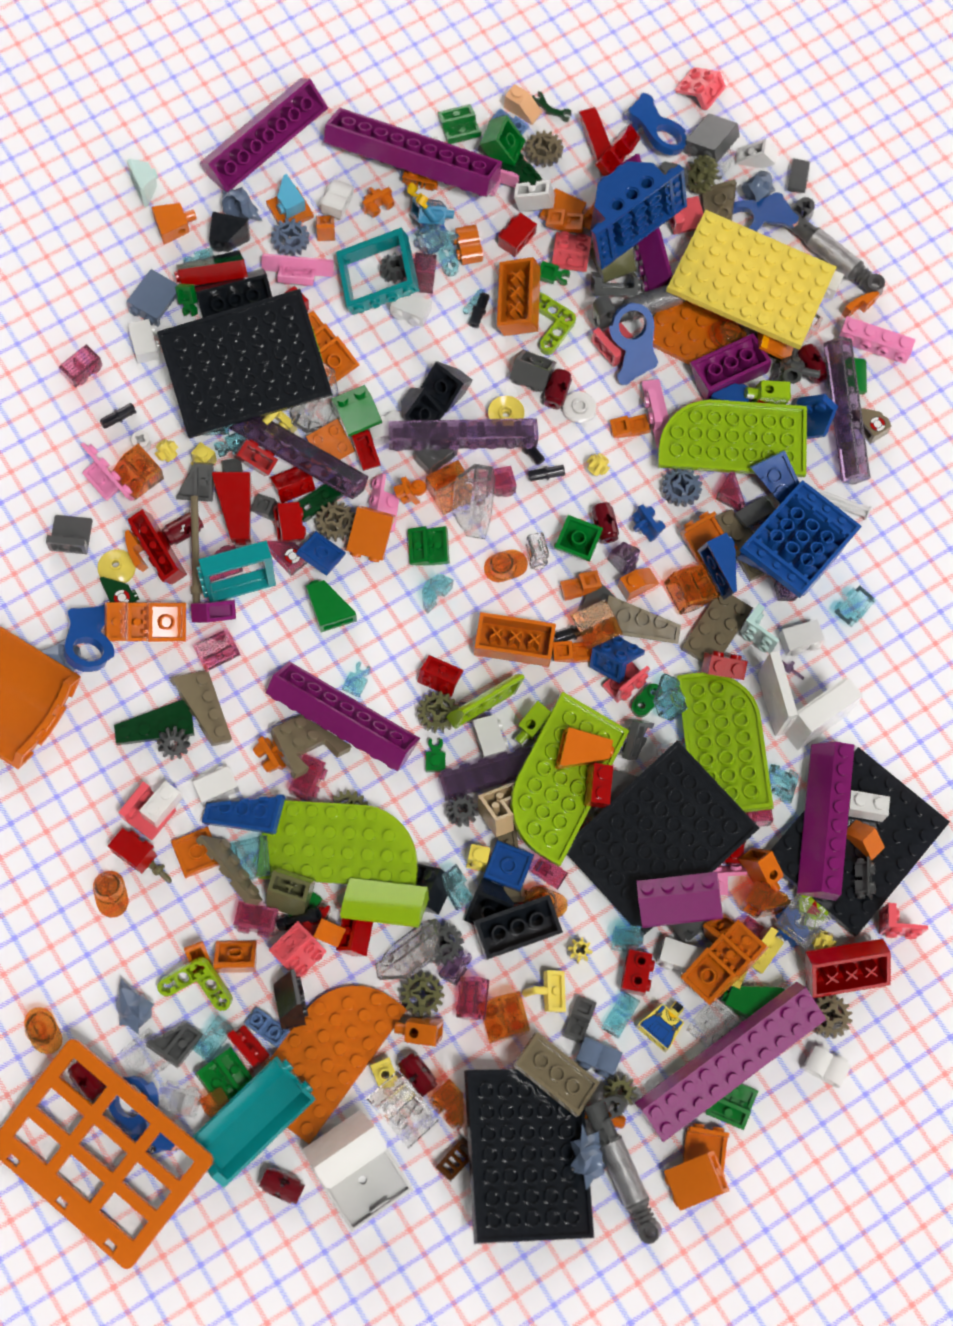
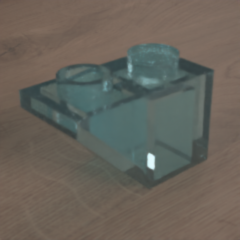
M430 223L414 232L422 251L428 254L437 253L441 247L452 244L459 237L457 233Z
M666 673L662 674L653 702L658 716L672 721L688 708L685 703V696L680 689L679 680Z
M615 926L612 934L611 950L627 952L629 949L637 950V948H640L644 938L641 926Z

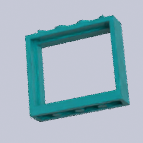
M402 227L336 252L346 307L353 315L362 314L369 309L378 308L383 304L395 302L397 299L411 296V294L420 291L409 237ZM400 245L407 281L354 300L347 265Z
M267 540L198 559L200 566L196 567L204 598H209V601H223L276 586L273 561ZM260 562L263 563V569L210 583V576Z

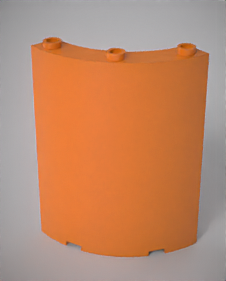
M0 626V758L16 769H19L34 755L32 750L37 744L42 746L66 711L65 703L68 697H73L81 676Z

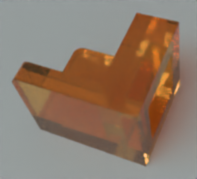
M221 1087L199 1100L200 1106L209 1120L229 1102Z

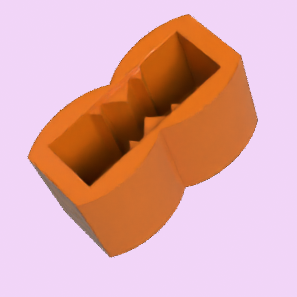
M471 225L455 228V234H452L454 245L458 247L456 249L457 260H461L462 265L483 262V251L477 226Z

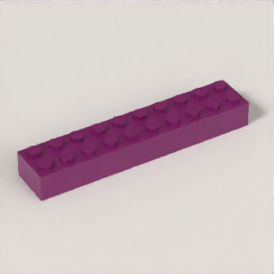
M339 108L325 124L324 143L345 149L348 152L363 155L366 158L378 160L381 163H386L399 169L410 171L414 174L425 176L432 180L443 182L446 185L458 187L464 191L476 193L479 196L487 197L500 179L502 161L343 108Z
M796 981L637 1100L635 1105L655 1135L662 1142H665L827 1019L808 989Z

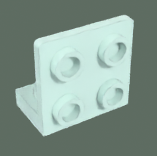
M759 603L746 619L739 633L742 634L745 640L755 643L762 652L770 653L773 652L779 639L759 625L765 616L762 614L765 607Z

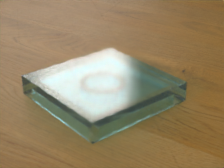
M262 835L230 843L231 850L240 859V864L248 872L250 880L270 875L267 836Z

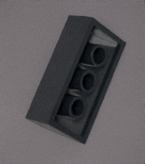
M264 268L247 272L248 277L194 286L202 318L272 297L267 273Z
M550 894L474 921L478 942L485 960L563 933Z

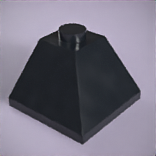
M213 211L209 234L211 249L218 252H229L250 241L248 219Z
M436 361L420 388H424L447 413L464 396L473 379L458 368Z
M410 388L401 400L402 417L426 441L444 416V410L424 388Z
M482 878L464 921L474 925V921L512 908L514 902L500 885Z

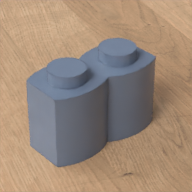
M585 1037L575 1062L579 1063L578 1065L584 1070L594 1069L598 1071L597 1075L608 1079L609 1076H614L623 1052Z

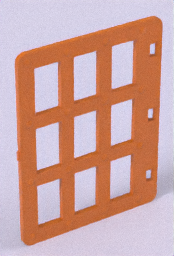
M71 1039L66 1042L0 1128V1161L124 1269H130L137 1263L214 1161L209 1151L151 1103L145 1094L137 1091L77 1039ZM74 1058L107 1086L93 1105L60 1077ZM51 1088L84 1116L71 1134L38 1107ZM117 1095L150 1123L137 1142L103 1114ZM28 1118L61 1145L48 1164L15 1136ZM94 1125L127 1153L114 1172L80 1144ZM160 1133L194 1161L181 1180L147 1152ZM11 1154L20 1161L17 1166L8 1159ZM71 1155L105 1183L91 1202L58 1174ZM137 1163L171 1191L157 1210L124 1182ZM114 1193L148 1221L135 1239H132L101 1211ZM59 1197L68 1203L66 1208H63L56 1201ZM108 1239L117 1246L114 1251L104 1244Z

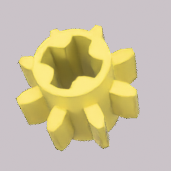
M164 439L155 446L158 451L154 454L159 460L170 462L178 455L176 450L179 447L174 441Z
M601 453L591 455L586 461L589 463L587 469L595 476H599V474L605 475L610 469L607 466L609 459Z
M819 930L818 934L812 935L810 944H813L814 950L835 947L837 941L834 940L832 933Z
M583 938L579 942L573 939L572 944L574 947L570 946L567 948L568 951H572L569 958L577 959V964H579L581 959L587 962L588 957L586 954L590 955L593 953L592 950H588L591 943L588 942L586 944L583 942ZM577 947L584 949L583 954L581 952L576 953Z

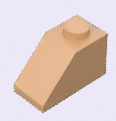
M514 84L505 95L504 108L527 123L533 125L542 114V110L530 93L518 85Z

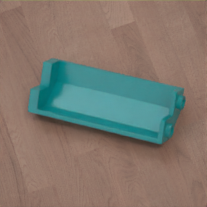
M276 1056L192 1136L193 1139L212 1154L214 1161L208 1169V1173L223 1188L316 1100L311 1093L314 1089L306 1081L302 1082L292 1071L294 1067L286 1059L282 1061Z

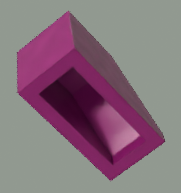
M235 600L191 603L192 622L208 623L236 619Z

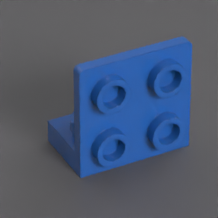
M826 394L798 398L797 405L807 406V439L825 437L835 417L838 405Z
M613 636L592 648L589 667L621 683L625 678L627 664L643 656L645 650L639 648L636 644L624 640L620 636Z

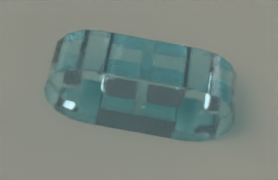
M443 243L438 248L439 260L443 273L446 276L452 277L458 273L459 263L453 245ZM444 250L449 252V257L446 256ZM449 262L451 263L453 270H450V268L448 267Z

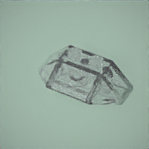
M325 363L323 365L333 395L292 407L289 411L291 424L305 433L316 431L328 424L334 410L331 398L339 395L335 370Z
M474 464L455 479L452 514L468 537L486 538L492 516L496 480L492 466Z
M438 920L422 921L419 928H413L396 941L384 954L382 960L375 964L377 978L380 980L409 979L427 964L433 962L439 956L440 929Z

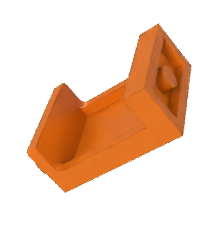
M361 505L358 506L346 551H349L350 555L355 557L367 556L369 557L368 560L379 563L380 560L383 561L386 556L385 552L396 515Z
M708 511L699 516V521L695 523L693 520L683 525L684 530L680 532L702 571L707 569L698 549L706 542L724 534L714 517L716 515L715 511L710 514Z
M692 1124V1127H687L682 1163L714 1151L724 1174L727 1140L730 1133L725 1132V1129L720 1127H713L712 1130L704 1129L705 1125Z
M714 1151L664 1171L666 1184L671 1188L674 1204L680 1211L730 1191Z

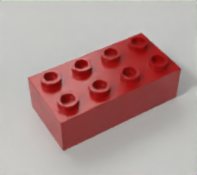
M883 939L805 951L806 986L813 998L891 985V951Z

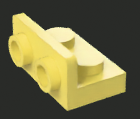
M773 927L762 938V941L769 948L751 966L760 974L766 970L784 944L781 939L776 937L778 931Z

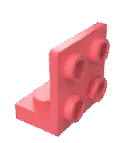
M693 67L675 88V92L697 96L701 109L708 110L726 88L720 71Z
M698 196L687 198V207L669 219L674 235L696 230L704 214Z
M567 231L556 232L552 264L558 265L561 269L587 272L591 237L586 234H570Z
M619 323L621 334L626 338H633L625 326ZM599 327L595 329L591 342L608 362L615 367L623 361L625 350L613 341L609 328L603 332Z
M630 662L626 666L623 682L618 683L609 679L602 687L617 703L621 700L626 701L632 695L631 692L635 688L640 689L645 685V680L649 677L648 672L650 668L646 666L640 671L633 662Z
M143 781L118 813L124 821L150 840H154L174 815L176 808L172 810L158 828L145 820L139 810L154 792Z
M888 903L879 910V934H884L886 938H897V935L905 936V939H917V937L928 930V925L897 923L900 917L897 903Z
M298 921L269 949L288 971L295 969L296 977L306 975L309 969L316 962L320 961L327 952Z

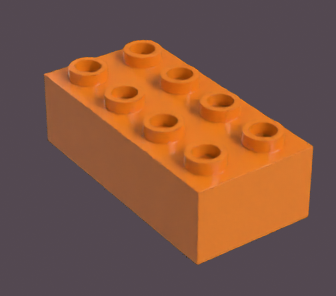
M534 257L499 263L497 327L504 336L538 332L541 267Z
M480 612L474 655L549 667L556 624Z

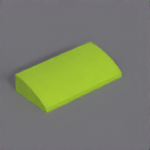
M515 674L453 710L446 718L454 729L459 728L514 695L523 682L524 675Z
M350 878L345 891L340 918L419 928L429 900L428 887Z

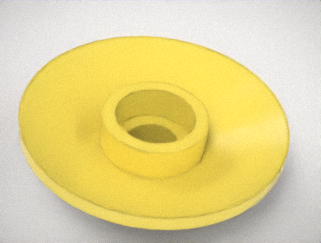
M512 396L497 397L490 403L488 408V417L491 423L503 430H510L519 426L525 415L522 403Z
M118 549L105 553L100 558L97 567L100 578L105 577L122 583L130 581L136 571L129 553ZM114 563H119L118 567H113L112 565Z

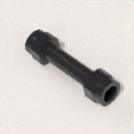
M318 908L308 909L307 913L291 918L288 916L281 917L277 920L276 925L280 931H286L297 921L299 923L307 921L310 923L317 922L322 918V913Z

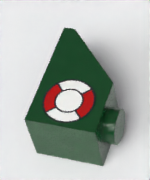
M105 577L99 578L110 602H137L140 600L135 589L131 591L128 584Z

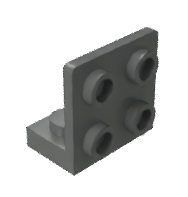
M55 515L51 536L47 535L46 538L49 551L87 555L93 523L92 518Z

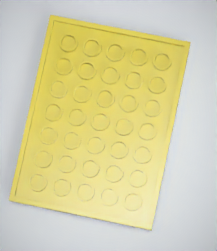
M705 210L666 292L800 350L837 267Z

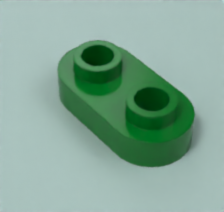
M649 684L634 699L631 711L636 717L642 718L647 716L663 697L661 686ZM655 690L657 695H652L650 691ZM638 704H643L645 708H639Z

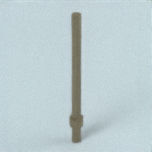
M190 496L192 543L191 594L193 595V603L200 602V594H202V587L200 586V579L196 568L200 566L198 560V496Z

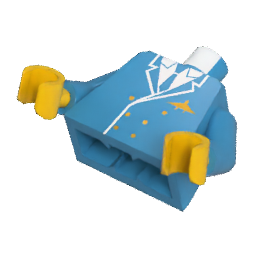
M411 182L408 185L407 192L413 196L410 215L417 223L444 224L445 218H454V208H447L442 201L429 199L422 193L417 194L416 191L419 188Z

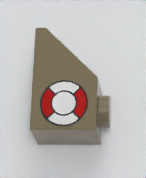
M854 407L849 415L850 419L870 444L888 434L892 427L890 420L879 411Z

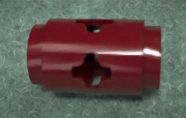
M810 343L798 350V357L804 362L805 368L821 371L819 378L808 376L811 381L817 384L830 376L829 368L816 346Z
M555 369L551 373L543 396L545 406L558 410L564 405L572 382L570 372L564 369Z
M609 502L594 505L591 512L594 525L603 528L599 538L600 543L608 544L619 539V530L613 507Z
M191 512L166 524L165 528L162 529V533L170 545H177L191 537ZM199 517V532H201L204 525Z
M414 1052L397 1064L400 1068V1073L416 1094H420L422 1098L438 1086L436 1077L420 1056L415 1055Z
M78 1061L68 1069L69 1078L85 1099L94 1104L107 1086Z
M267 1167L258 1187L262 1188L263 1192L286 1203L297 1204L305 1185L301 1183V1180L274 1167L273 1169Z

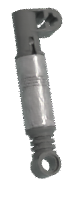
M809 197L801 198L791 208L799 217L798 225L788 229L805 241V245L823 258L824 261L836 266L838 272L843 273L849 280H856V283L863 286L866 294L878 291L880 296L885 287V278L880 274L869 271L864 262L841 245L839 241L835 240L820 227H815L811 224L809 220L813 216L815 203ZM872 284H877L879 287L875 288Z
M669 284L623 300L621 304L613 306L609 296L604 295L598 297L593 302L592 317L595 327H599L602 330L611 325L612 316L624 304L630 302L639 303L654 314L685 303L686 300L666 292ZM629 311L622 316L620 323L627 320L630 322L643 318V316L638 311Z
M613 1094L585 1107L584 1110L594 1132L599 1131L601 1145L599 1150L603 1153V1159L617 1187L616 1189H618L617 1191L624 1203V1207L630 1213H634L632 1217L636 1218L634 1222L638 1223L639 1238L646 1244H652L661 1236L662 1227L655 1217L652 1218L654 1215L653 1212L650 1213L652 1209L647 1207L649 1206V1195L646 1193L647 1191L640 1179L641 1177H639L640 1175L635 1164H633L634 1162H632V1157H630L622 1136L617 1133L611 1120L626 1111L628 1107L627 1099L621 1094ZM604 1101L606 1102L607 1107L614 1104V1102H619L620 1104L618 1109L613 1108L612 1110H610L611 1117L609 1116V1113L604 1105ZM648 1226L652 1227L655 1230V1236L647 1235L645 1228Z

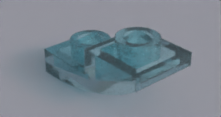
M457 864L441 875L445 890L456 910H460L473 899V896L464 884L467 879Z
M623 991L601 1029L619 1039L640 1001Z
M217 1016L198 1041L193 1051L209 1063L228 1038L227 1034L234 1030V1028Z

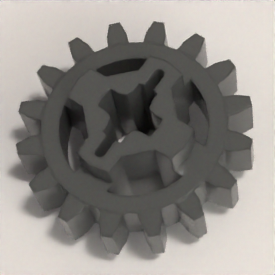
M438 922V927L436 928L430 925L431 931L425 930L424 932L427 936L421 937V941L425 943L420 945V948L425 950L422 954L424 957H428L430 963L435 960L436 966H439L441 962H443L444 966H447V961H451L454 964L453 958H460L461 956L458 952L464 951L463 946L460 945L465 943L464 939L460 938L462 933L460 931L456 932L457 928L455 925L450 928L448 922L444 926ZM450 934L454 936L455 942L450 940ZM430 946L435 948V955L430 951Z

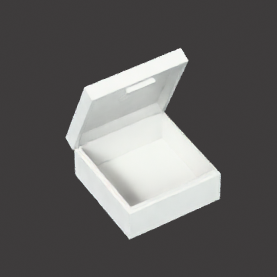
M780 651L770 652L757 673L775 737L785 734L797 750H800L847 717L864 696L852 680L845 677L797 711Z
M361 1110L301 1150L311 1165L312 1171L352 1233L413 1191L408 1180L387 1150V1145L380 1133ZM361 1176H365L367 1178V1182L365 1184L359 1183V1178Z

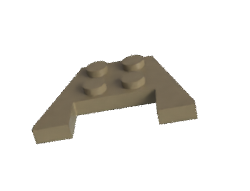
M303 715L273 727L270 733L279 752L283 753L285 757L284 762L286 766H289L293 779L306 774L309 769L299 756L325 745L338 758L350 752L352 747L316 723L307 720Z

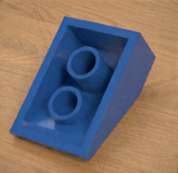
M727 532L706 542L698 549L723 600L737 592L736 549L734 547V540L731 536H728Z

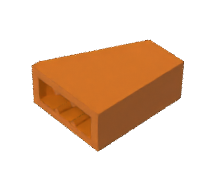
M568 727L563 731L555 768L563 769L605 762L613 755V740Z

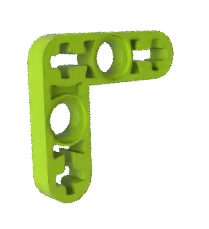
M540 292L539 313L554 322L540 341V351L544 355H551L574 327L576 315L568 308ZM550 307H555L558 310V312L552 314L548 311V309ZM571 318V321L565 322V319ZM559 329L563 332V334L561 336H555L553 334V331ZM552 339L551 347L545 348V345H548Z
M198 957L165 975L157 985L158 992L161 995L171 996L197 981L213 1006L219 1011L227 1010L233 1001L232 994L211 963L204 957ZM198 965L204 966L203 970L198 969L197 971H195V973H193V970H195ZM179 973H186L189 976V980H181ZM173 980L175 981V983L172 984V986H171L170 988H169V987H166V988L164 987V984L168 985V984L172 983ZM214 980L217 987H208L206 981ZM219 999H226L227 1001L226 1003H220Z

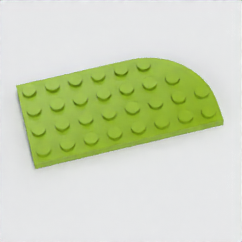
M701 400L691 403L677 411L664 427L659 441L658 468L755 474L750 466L784 450L796 476L805 478L807 406L727 400Z
M704 672L677 675L686 750L745 813L774 809L761 715L754 697L742 684L732 678L710 675Z
M564 692L557 699L514 782L511 793V811L514 814L513 822L519 836L532 851L558 867L561 866L591 807L584 805L587 769L591 764L563 769L555 768L563 731L570 727L613 740L614 752L612 757L600 763L606 765L613 764L629 733L628 729Z
M285 800L276 835L262 833L258 879L270 880L273 870L280 868L316 880L315 883L348 885L350 878L417 886L418 857L413 839L405 826L393 815L380 808L358 804Z

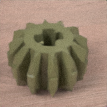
M615 1074L614 1081L611 1078L607 1079L610 1086H603L604 1090L609 1091L603 1094V1098L618 1094L615 1089L617 1090L621 1087L622 1092L625 1093L623 1096L627 1099L628 1105L632 1106L633 1101L630 1098L636 1099L637 1095L631 1093V1091L637 1090V1086L630 1087L633 1079L625 1082L626 1075H622L620 1080L618 1074ZM619 1102L614 1104V1108L618 1109Z

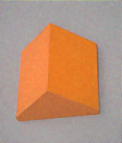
M216 941L213 963L215 971L217 973L256 972L257 941Z

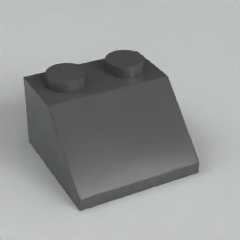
M523 349L515 359L509 379L518 385L530 386L534 391H544L557 362Z

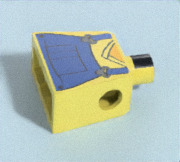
M677 1001L670 1008L661 1004L645 1017L636 1028L666 1053L684 1024L683 1020L678 1017L684 1010V1007Z

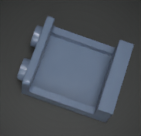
M150 269L126 301L128 311L136 317L140 316L144 320L149 319L150 325L159 327L160 318L175 298L178 299L175 286L178 284Z

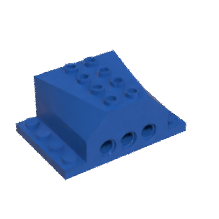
M627 161L623 165L616 167L610 175L604 176L597 186L590 230L592 232L597 265L602 270L687 207L684 169L680 164L668 170L666 175H664L654 163Z
M802 480L739 550L741 553L737 559L773 577L798 598H801L823 576L862 526Z

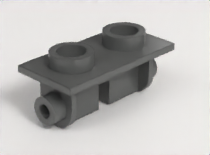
M867 856V861L863 858H858L857 862H855V877H862V880H855V895H857L858 899H864L865 895H868L870 900H873L872 894L876 893L875 882H872V875L876 872L875 863H872L869 856Z

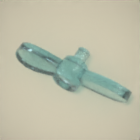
M479 289L475 296L471 298L470 303L463 309L464 314H469L472 311L481 293H485L484 289Z

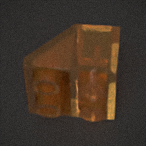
M139 443L124 453L113 469L122 478L119 481L123 485L127 484L133 491L131 495L135 498L134 501L164 479L162 469Z
M459 460L426 476L425 484L443 515L476 499L469 477Z
M704 564L675 571L664 582L680 615L695 611L720 597Z
M605 599L570 615L586 650L623 634L615 615Z
M756 880L746 894L739 909L757 919L782 912V910L790 905L791 900L788 899L785 893L781 891L776 892L771 889L768 883Z
M520 991L500 995L479 1004L489 1044L529 1034L530 1027Z
M448 1079L431 1096V1107L438 1114L442 1112L446 1116L445 1121L453 1130L455 1128L460 1130L464 1124V1093Z

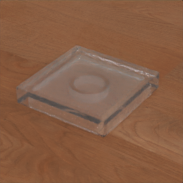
M797 894L774 925L806 950L830 918L801 895Z

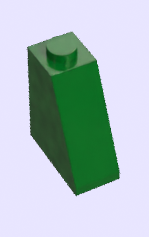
M315 580L306 585V592L321 633L357 622L356 612L325 580Z
M732 986L722 996L721 1001L724 1002L722 1008L747 1019L785 989L782 987L741 986L739 989Z

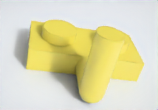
M282 411L269 414L262 420L265 425H268L272 420L276 419L280 422L278 425L285 432L288 430L293 434L297 430L296 424Z
M543 971L544 987L533 986L522 990L523 997L535 994L544 995V1012H566L565 971Z

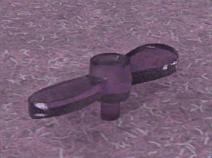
M782 660L785 672L789 674L792 672L798 678L804 679V676L794 670V661L786 664Z

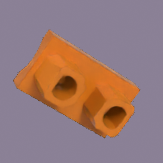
M389 186L383 190H380V188L376 190L372 187L367 188L368 194L364 196L365 200L362 201V211L364 214L369 213L375 218L381 213L379 208L381 205H384L388 210L394 207L392 190Z
M406 476L401 478L402 484L393 487L396 497L400 498L403 504L411 501L415 505L420 504V500L416 496H421L426 492L427 486L425 482L418 479L411 483Z
M263 736L257 739L259 743L253 748V751L259 758L265 754L269 757L267 761L262 763L266 772L271 773L277 769L283 770L287 767L282 760L284 755L282 752H279L274 740L271 742L269 738H264Z

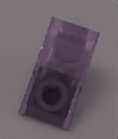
M622 542L609 552L607 560L621 575H624L626 572H632L637 567L636 563L639 560L640 550L635 546Z

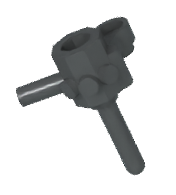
M793 347L792 356L781 359V372L773 376L772 381L782 380L795 384L801 380L802 375L819 378L821 371L805 368L804 362L800 357H797L798 349Z

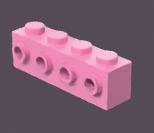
M847 316L837 341L906 364L916 339Z

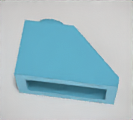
M285 174L277 195L278 204L276 206L279 213L284 214L289 219L305 210V200L289 176Z

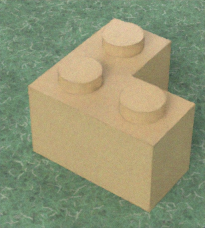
M513 782L478 795L479 814L495 837L514 831V814L511 811Z

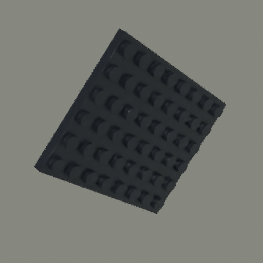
M300 289L157 331L189 439L333 395Z
M677 740L610 802V805L606 806L577 833L567 855L643 937L653 927L642 928L637 881L713 872L760 828Z
M859 747L854 751L851 790L890 797L889 815L883 822L848 816L847 828L855 820L876 828L885 847L872 860V863H875L876 869L875 874L872 875V882H875L876 893L872 894L873 900H870L868 895H865L864 899H858L857 895H855V880H862V877H855V862H857L858 858H863L867 861V857L846 838L841 896L836 901L811 897L828 911L829 916L854 937L861 932L950 823L949 820ZM804 811L771 849L784 874L783 877L796 888Z
M518 1069L465 1070L464 1082L474 1244L594 1238L591 1187L589 1186L586 1191L583 1174L574 1173V1168L571 1167L576 1156L570 1141L580 1140L582 1124L586 1132L585 1110L583 1109L580 1116L575 1117Z

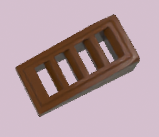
M464 1137L435 1167L449 1182L469 1162V1156L460 1148L463 1144L468 1149V1141ZM456 1150L465 1158L464 1161L454 1154ZM450 1157L460 1164L458 1168L449 1160ZM445 1163L454 1170L452 1174L443 1166Z

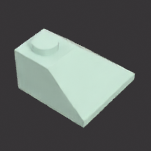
M127 159L131 181L144 208L148 207L157 188L156 179L158 174L156 169L151 168L149 162Z

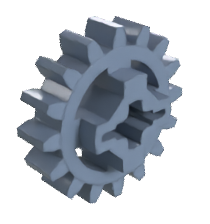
M285 218V223L280 220L279 226L274 225V231H271V243L274 244V250L279 248V254L285 252L286 256L289 254L295 256L296 252L301 255L302 249H307L306 244H309L310 233L306 232L307 226L302 227V221L295 223V218L291 222H289L288 218Z
M671 469L670 474L665 475V480L662 482L664 486L662 492L666 493L665 499H671L670 504L675 501L677 502V507H679L680 503H683L684 507H686L688 502L693 505L694 501L699 499V494L702 492V488H700L702 482L698 481L699 475H693L694 470L687 472L688 470L685 469L684 471L677 469V472Z

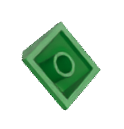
M568 515L556 542L555 549L590 562L603 528Z

